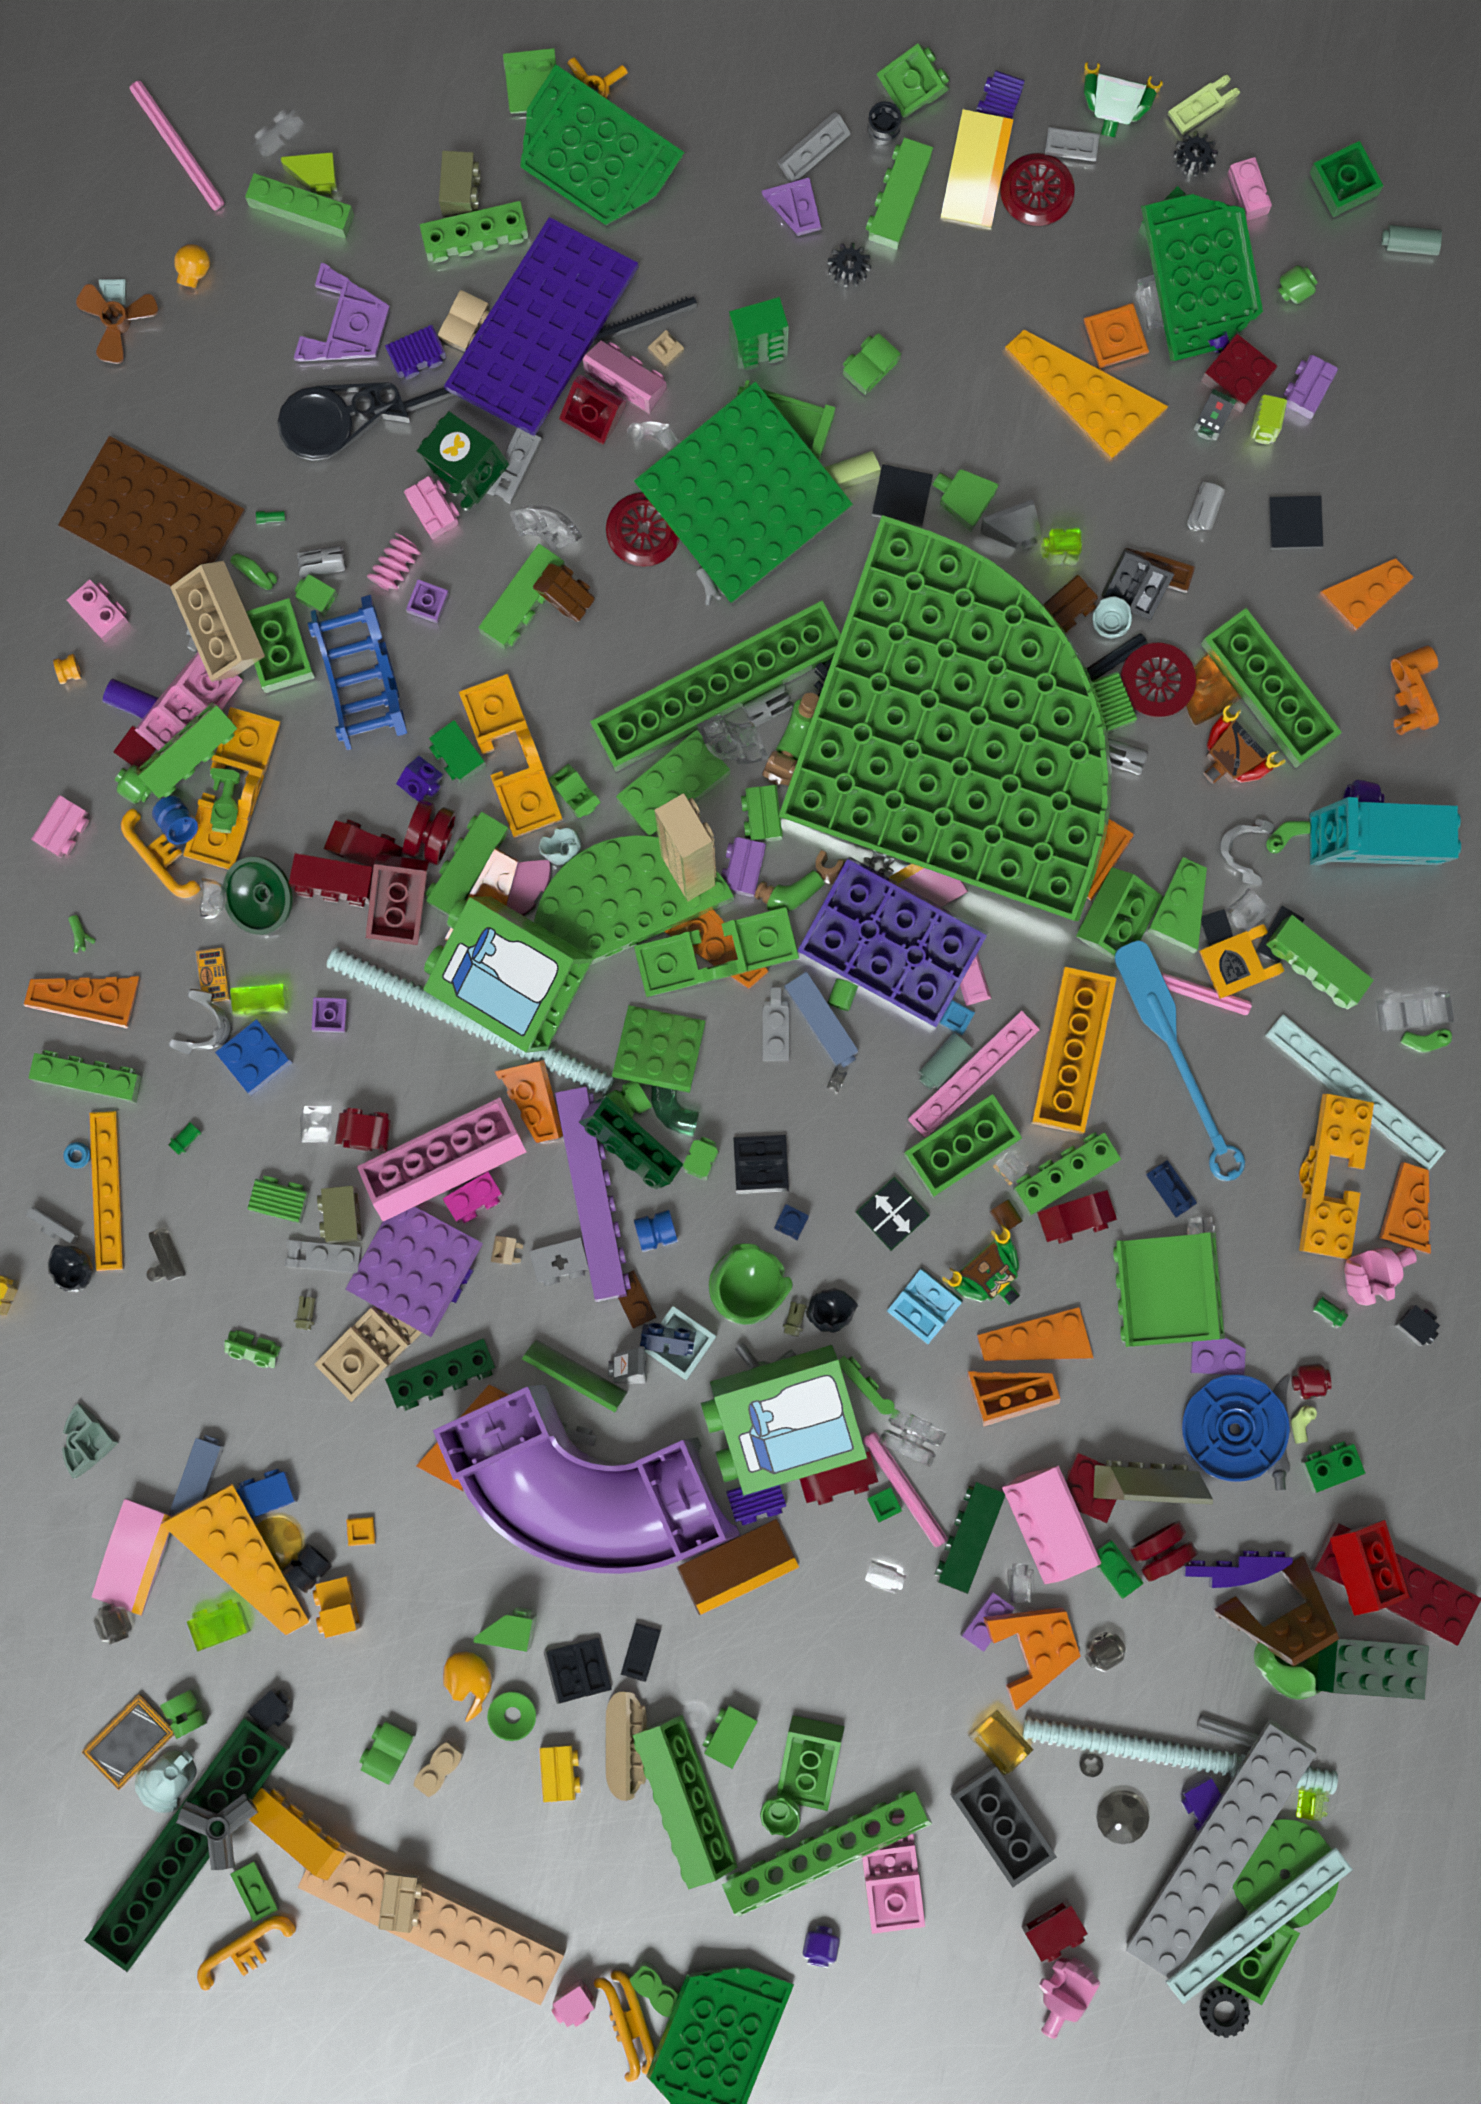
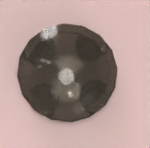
M1120 1790L1110 1793L1098 1804L1096 1819L1098 1828L1104 1837L1114 1843L1128 1844L1135 1842L1143 1836L1148 1828L1150 1816L1148 1807L1141 1797L1132 1791Z

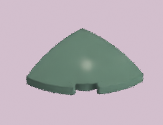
M77 1403L72 1409L63 1430L64 1434H68L66 1439L67 1448H62V1454L69 1474L73 1479L78 1478L97 1464L119 1443L108 1429L80 1403Z

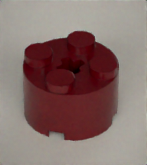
M357 1108L343 1109V1112L339 1113L334 1145L339 1146L343 1143L344 1148L372 1152L373 1148L379 1149V1152H387L391 1127L388 1113L373 1112L369 1113V1115H363V1110Z

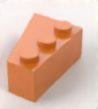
M968 1371L967 1377L983 1427L1060 1403L1059 1392L1052 1373H982Z

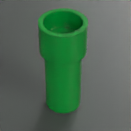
M256 511V524L285 521L284 511Z

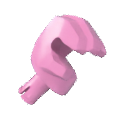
M1380 1247L1347 1259L1344 1274L1348 1294L1361 1305L1375 1304V1295H1381L1386 1301L1394 1299V1287L1403 1279V1268L1414 1264L1417 1260L1415 1252L1407 1247L1395 1254L1387 1247Z
M1059 1958L1052 1968L1054 1969L1052 1978L1049 1980L1042 1978L1039 1983L1044 1993L1043 2003L1051 2011L1041 2031L1053 2039L1057 2038L1065 2020L1078 2022L1100 1985V1981L1095 1977L1093 1971L1077 1958Z

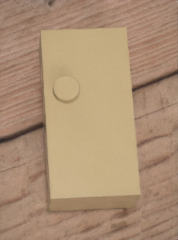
M224 561L201 564L170 587L211 682L234 678L265 656Z

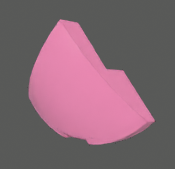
M537 860L518 863L507 903L509 908L524 916L536 906L535 899L541 891L544 893L550 882V861Z

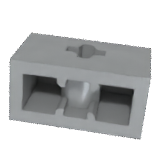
M581 1237L529 1251L537 1282H544V1286L559 1283V1277L569 1275L570 1279L585 1276V1270H589ZM557 1256H561L562 1259H567L568 1263L564 1264L563 1270H560L558 1266H553V1263L557 1261Z

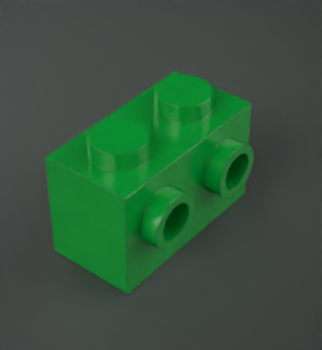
M1346 1441L1331 1445L1332 1451L1322 1454L1321 1450L1306 1455L1307 1460L1301 1462L1313 1493H1318L1366 1474L1354 1444H1346Z

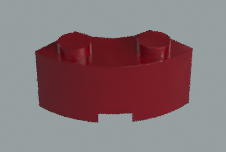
M347 819L346 823L335 820L323 848L350 862L353 861L370 867H374L377 854L400 857L403 847L395 844V838L383 833L379 837L360 829L361 824Z
M1108 1190L1037 1212L1046 1241L1057 1240L1058 1244L1074 1240L1073 1234L1093 1229V1232L1096 1233L1108 1229V1223L1117 1220Z
M870 1451L865 1452L866 1459L800 1478L806 1503L817 1501L819 1506L834 1501L832 1496L853 1490L854 1495L869 1491L868 1485L879 1482Z

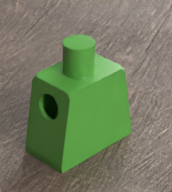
M960 469L954 479L940 472L932 486L944 492L940 500V506L967 530L972 532L996 494L999 485Z

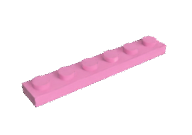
M1021 1011L926 1101L908 1121L924 1138H927L1040 1029Z

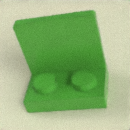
M554 48L503 54L511 114L527 112L531 101L556 64Z

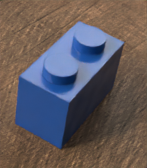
M278 1468L264 1473L265 1479L255 1482L254 1478L238 1483L240 1488L236 1489L252 1519L298 1502L287 1472L280 1473Z

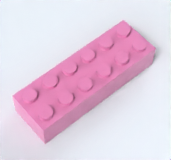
M498 1098L357 1166L372 1204L382 1221H386L526 1153V1150L501 1098Z

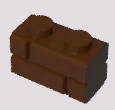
M552 563L548 564L542 576L533 585V589L566 618L579 622L586 613V609H589L595 600V597L589 592L591 587L581 579L576 581L572 577L574 572L567 566L561 564L559 567Z
M1076 575L1043 605L1050 611L1067 634L1077 625L1075 622L1077 618L1082 614L1084 617H1087L1096 609L1095 603L1098 600V596L1079 575Z

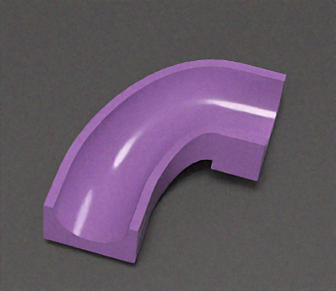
M546 1385L527 1386L433 1430L453 1480H459L468 1499L479 1514L512 1544L550 1563L593 1573L623 1574L643 1572L677 1563L740 1536L737 1526L731 1524L721 1512L706 1482L700 1462L699 1451L702 1446L698 1437L681 1440L634 1463H612L593 1458L580 1451L568 1438Z

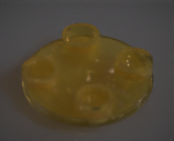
M271 1517L256 1525L281 1570L291 1560L298 1559L297 1553L302 1549V1537L299 1528L295 1524L282 1517Z

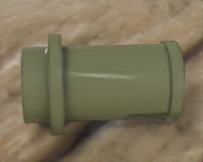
M299 1296L297 1318L293 1320V1323H296V1329L311 1330V1326L314 1325L312 1319L316 1298Z
M790 1302L787 1321L782 1326L785 1328L784 1334L799 1337L800 1332H803L801 1325L805 1309L807 1308L806 1305Z

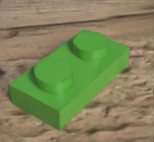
M256 1861L230 1874L253 1922L279 1910Z

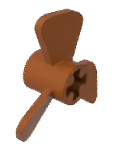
M92 284L85 285L76 299L77 307L81 311L100 317L106 331L97 347L96 354L100 360L114 364H120L124 360L121 335L129 329L130 320L153 317L159 310L155 298L151 294L143 295L124 309L118 302H106ZM112 314L115 318H118L121 314L122 317H120L116 324L109 320Z

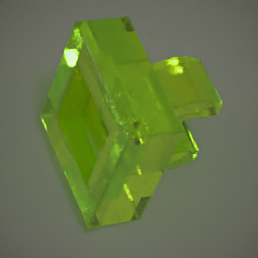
M1299 1790L1297 1817L1312 1821H1322V1817L1328 1816L1327 1812H1323L1324 1802H1329V1798L1325 1797V1794Z

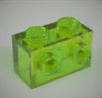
M232 1599L216 1604L218 1610L208 1613L206 1608L192 1614L193 1619L187 1621V1625L197 1652L251 1632L240 1601L233 1604Z

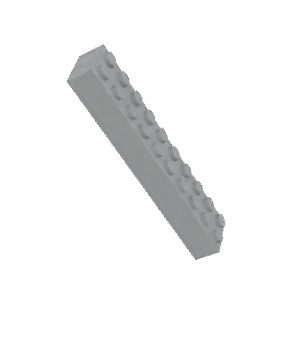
M1269 1719L1204 1824L1200 1827L1127 1942V1952L1167 1978L1178 1972L1316 1755L1315 1747Z

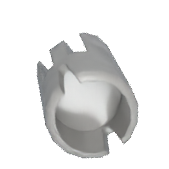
M1202 482L1200 484L1187 521V525L1191 530H1211L1213 528L1225 493V489L1222 486L1212 482Z
M341 545L297 552L300 578H305L308 574L317 576L346 570V565L344 564L346 560Z
M785 684L743 704L744 712L748 713L747 718L753 727H757L793 708L794 703L790 701L789 693L785 692L787 690Z
M1108 738L1109 746H1111L1109 747L1111 766L1140 775L1143 771L1148 751Z

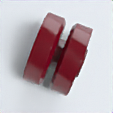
M421 799L410 820L402 852L407 856L416 858L424 849L425 861L438 866L451 841L457 812L443 807L435 816L434 803Z
M1179 1520L1152 1533L1129 1549L1135 1561L1142 1562L1153 1557L1141 1569L1147 1582L1171 1574L1199 1554L1191 1541L1174 1545L1183 1539L1187 1533Z

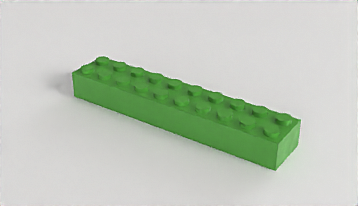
M820 601L590 721L591 727L615 772H618L742 707L743 704L815 669L820 662L824 664L833 658L841 634L824 602Z

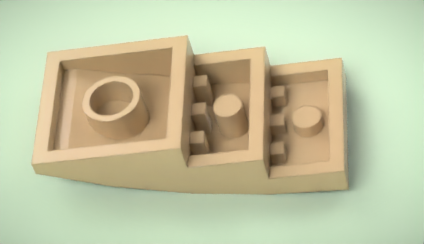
M374 1306L354 1326L350 1327L314 1365L353 1402L422 1332Z

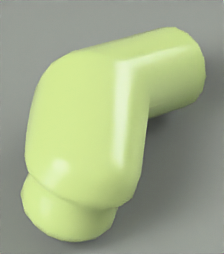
M1305 1405L1299 1408L1291 1419L1295 1444L1308 1442L1306 1426L1317 1416V1411L1312 1406Z

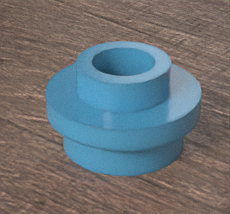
M71 1143L64 1151V1160L72 1168H83L90 1160V1150L83 1143ZM80 1151L82 1153L81 1159L74 1160V1152Z

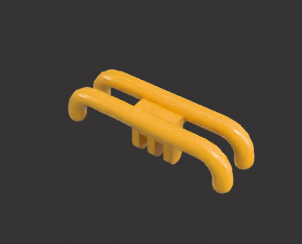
M134 808L128 810L122 818L121 831L163 884L173 894L181 898H189L199 893L201 887L196 881L191 880L185 885H180L165 869L180 857L183 852L177 849L170 854L169 851L176 845L169 842L163 846L162 844L168 840L164 834L147 847L134 829L136 823L141 819V814Z
M284 1916L267 1918L210 1955L197 1971L199 1986L204 1991L209 1990L214 1984L211 1969L230 1956L243 1976L247 1975L249 1972L244 1965L245 1962L248 1963L252 1970L258 1967L253 1959L254 1956L258 1958L261 1964L267 1962L266 1957L255 1940L273 1929L280 1930L285 1937H291L296 1931L295 1925Z
M614 1970L611 1972L610 1977L613 1981L621 1983L630 2010H622L617 1992L612 1983L606 1978H596L594 1986L602 1989L607 1996L612 2011L609 2017L611 2021L616 2023L612 2027L614 2031L619 2032L616 2039L617 2042H622L630 2067V2071L625 2074L624 2078L625 2081L630 2083L638 2079L640 2070L643 2074L647 2075L656 2052L636 1991L630 1982L629 1976L623 1971ZM637 2037L640 2038L647 2063L640 2067L632 2041Z

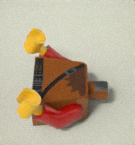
M1229 703L1224 708L1223 715L1219 717L1209 733L1206 745L1209 753L1206 757L1212 765L1203 774L1212 784H1215L1223 775L1231 783L1235 780L1240 783L1257 781L1271 772L1273 767H1279L1286 761L1284 759L1277 763L1274 760V756L1280 751L1277 750L1268 755L1235 720L1240 715L1241 709L1235 715L1229 712V707L1233 703Z

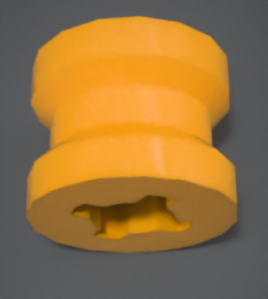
M70 654L66 659L62 660L59 658L53 659L60 684H65L72 678L75 680L82 678L74 654Z

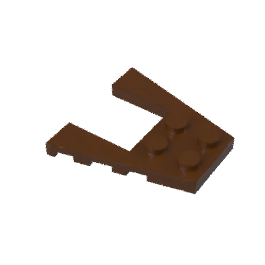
M1304 1556L1293 1561L1292 1564L1283 1569L1282 1574L1306 1602L1265 1627L1258 1622L1237 1596L1214 1609L1218 1619L1223 1618L1237 1631L1242 1630L1250 1636L1251 1640L1264 1644L1270 1652L1292 1666L1299 1664L1339 1640L1337 1630Z

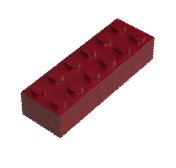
M1334 1522L1310 1569L1345 1587L1340 1576L1335 1554L1332 1551L1330 1537L1352 1529ZM1396 1553L1410 1598L1384 1609L1446 1642L1458 1646L1481 1602V1598Z

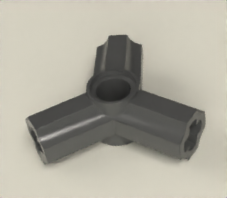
M245 1793L218 1814L186 1800L176 1823L206 1835L208 1838L211 1870H224L235 1867L232 1832L259 1811ZM214 1821L223 1822L225 1825L224 1834L219 1835L213 1831L212 1824Z

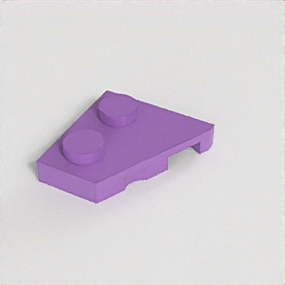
M810 178L762 190L764 198L797 236L822 229Z
M1227 1338L1192 1342L1190 1373L1245 1375L1246 1349Z

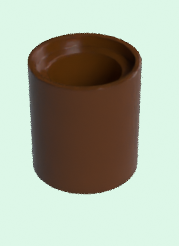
M1009 1199L989 1211L1002 1232L1001 1224L1010 1230L1023 1221Z

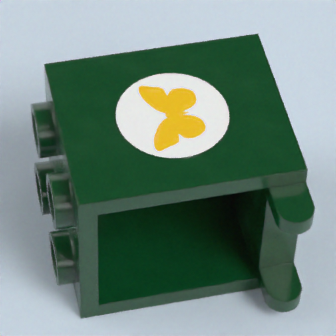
M450 411L438 420L434 430L421 441L419 448L416 450L431 472L450 485L449 491L452 495L456 496L462 493L465 496L460 506L466 511L471 509L475 503L478 504L510 465L493 441Z

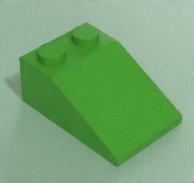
M792 1715L776 1796H787L798 1805L828 1811L845 1726Z
M1252 1906L1248 1911L1247 1915L1245 1916V1918L1248 1915H1250L1253 1911H1255L1257 1908ZM1284 1924L1218 1976L1216 1980L1256 2003L1263 2005L1300 1933Z

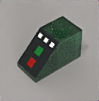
M1213 389L1194 427V430L1198 431L1197 434L1206 440L1214 439L1217 441L1237 400Z

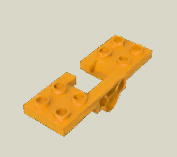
M508 674L460 691L461 700L482 755L495 751L492 740L516 732L529 768L506 777L503 771L490 775L513 837L517 838L562 821L561 813Z
M230 707L227 717L237 727L233 732L235 736L224 745L221 743L217 747L216 753L211 759L213 761L211 768L226 769L229 766L248 772L241 799H238L236 826L232 827L231 833H221L212 830L213 824L210 823L211 813L217 797L203 792L201 799L198 800V809L195 816L198 830L195 836L187 842L183 854L186 858L229 870L239 859L281 726L280 721Z
M1322 1094L1315 1146H1310L1309 1154L1299 1171V1180L1303 1188L1302 1198L1306 1199L1299 1251L1341 1259L1351 1258L1361 1193L1344 1191L1343 1199L1324 1196L1330 1156L1349 1159L1348 1167L1365 1168L1374 1103L1332 1094Z

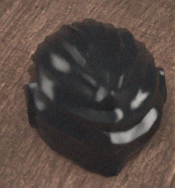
M54 1245L48 1260V1274L53 1278L54 1285L59 1286L63 1291L81 1292L91 1280L93 1266L90 1262L91 1258L76 1246Z
M832 1288L830 1290H821V1292L812 1296L805 1312L809 1322L821 1332L835 1333L852 1321L858 1304L845 1291Z

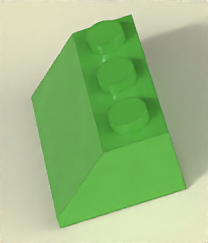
M1112 867L1076 937L1091 948L1114 959L1118 949L1141 940L1163 896L1136 875Z
M516 1607L513 1611L508 1612L474 1637L473 1643L527 1652L532 1645L537 1615H532L531 1609Z

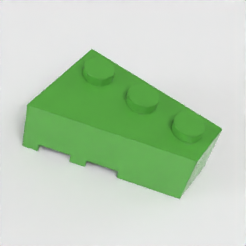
M1182 857L1147 932L1194 954L1198 951L1206 867Z

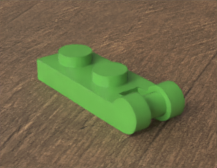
M844 1355L838 1360L843 1372L881 1414L889 1415L894 1411L893 1401L883 1399L877 1393L880 1387L870 1376L865 1379L861 1375L859 1370L862 1367L852 1356L847 1359Z

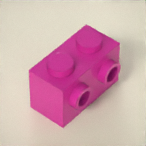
M487 1171L444 1197L443 1200L456 1222L463 1221L465 1224L478 1216L476 1212L485 1207L489 1210L499 1204V1198L504 1195L492 1175Z

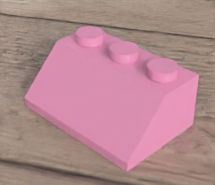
M603 341L597 343L583 358L585 373L650 414L667 389L666 381H664L665 377L655 370L650 372L642 367L643 363L633 356L626 357L620 353L621 349L611 342L606 344Z

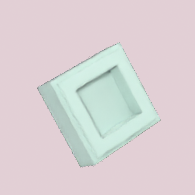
M99 279V293L106 302H118L123 307H126V280Z

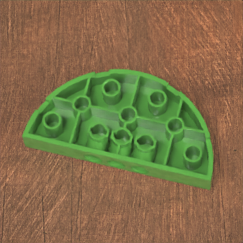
M637 835L624 836L595 844L568 861L545 889L535 914L534 923L593 957L594 959L591 963L593 965L656 937L668 929L675 928L706 914L708 911L727 905L734 901V896L727 883L717 872L714 887L687 901L661 857L659 838Z

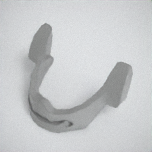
M1256 819L1254 825H1238L1225 833L1220 846L1222 855L1230 866L1242 872L1243 882L1260 886L1263 879L1254 874L1253 869L1242 867L1234 861L1230 853L1233 840L1238 835L1247 832L1272 834L1275 826L1266 820Z
M190 989L188 997L211 1010L217 1019L218 1026L213 1030V1038L207 1042L197 1043L190 1039H187L185 1042L172 1039L169 1046L185 1054H190L194 1048L213 1049L225 1043L230 1032V1023L226 1012L212 1003V994L199 989Z

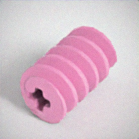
M395 533L399 540L391 539L389 541L393 549L388 547L384 549L387 557L380 556L378 558L382 566H373V570L377 575L371 573L367 575L373 583L386 591H389L390 588L399 589L394 581H404L400 572H410L406 563L415 564V560L411 556L412 554L421 555L415 544L398 533Z

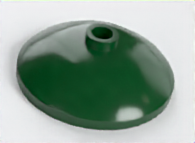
M261 856L246 857L234 863L226 873L222 887L223 903L229 917L240 929L251 934L264 935L278 930L287 921L293 903L292 889L286 874L275 862Z

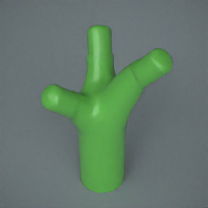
M78 915L68 918L74 934L73 952L78 953L79 947L82 951H85V940L94 944L95 939L84 931Z

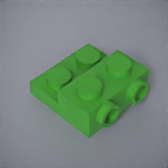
M916 44L877 73L891 99L905 118L924 104L932 103L950 90L947 85L950 78L943 68L937 69L934 64L937 58L929 46L925 48L920 44Z

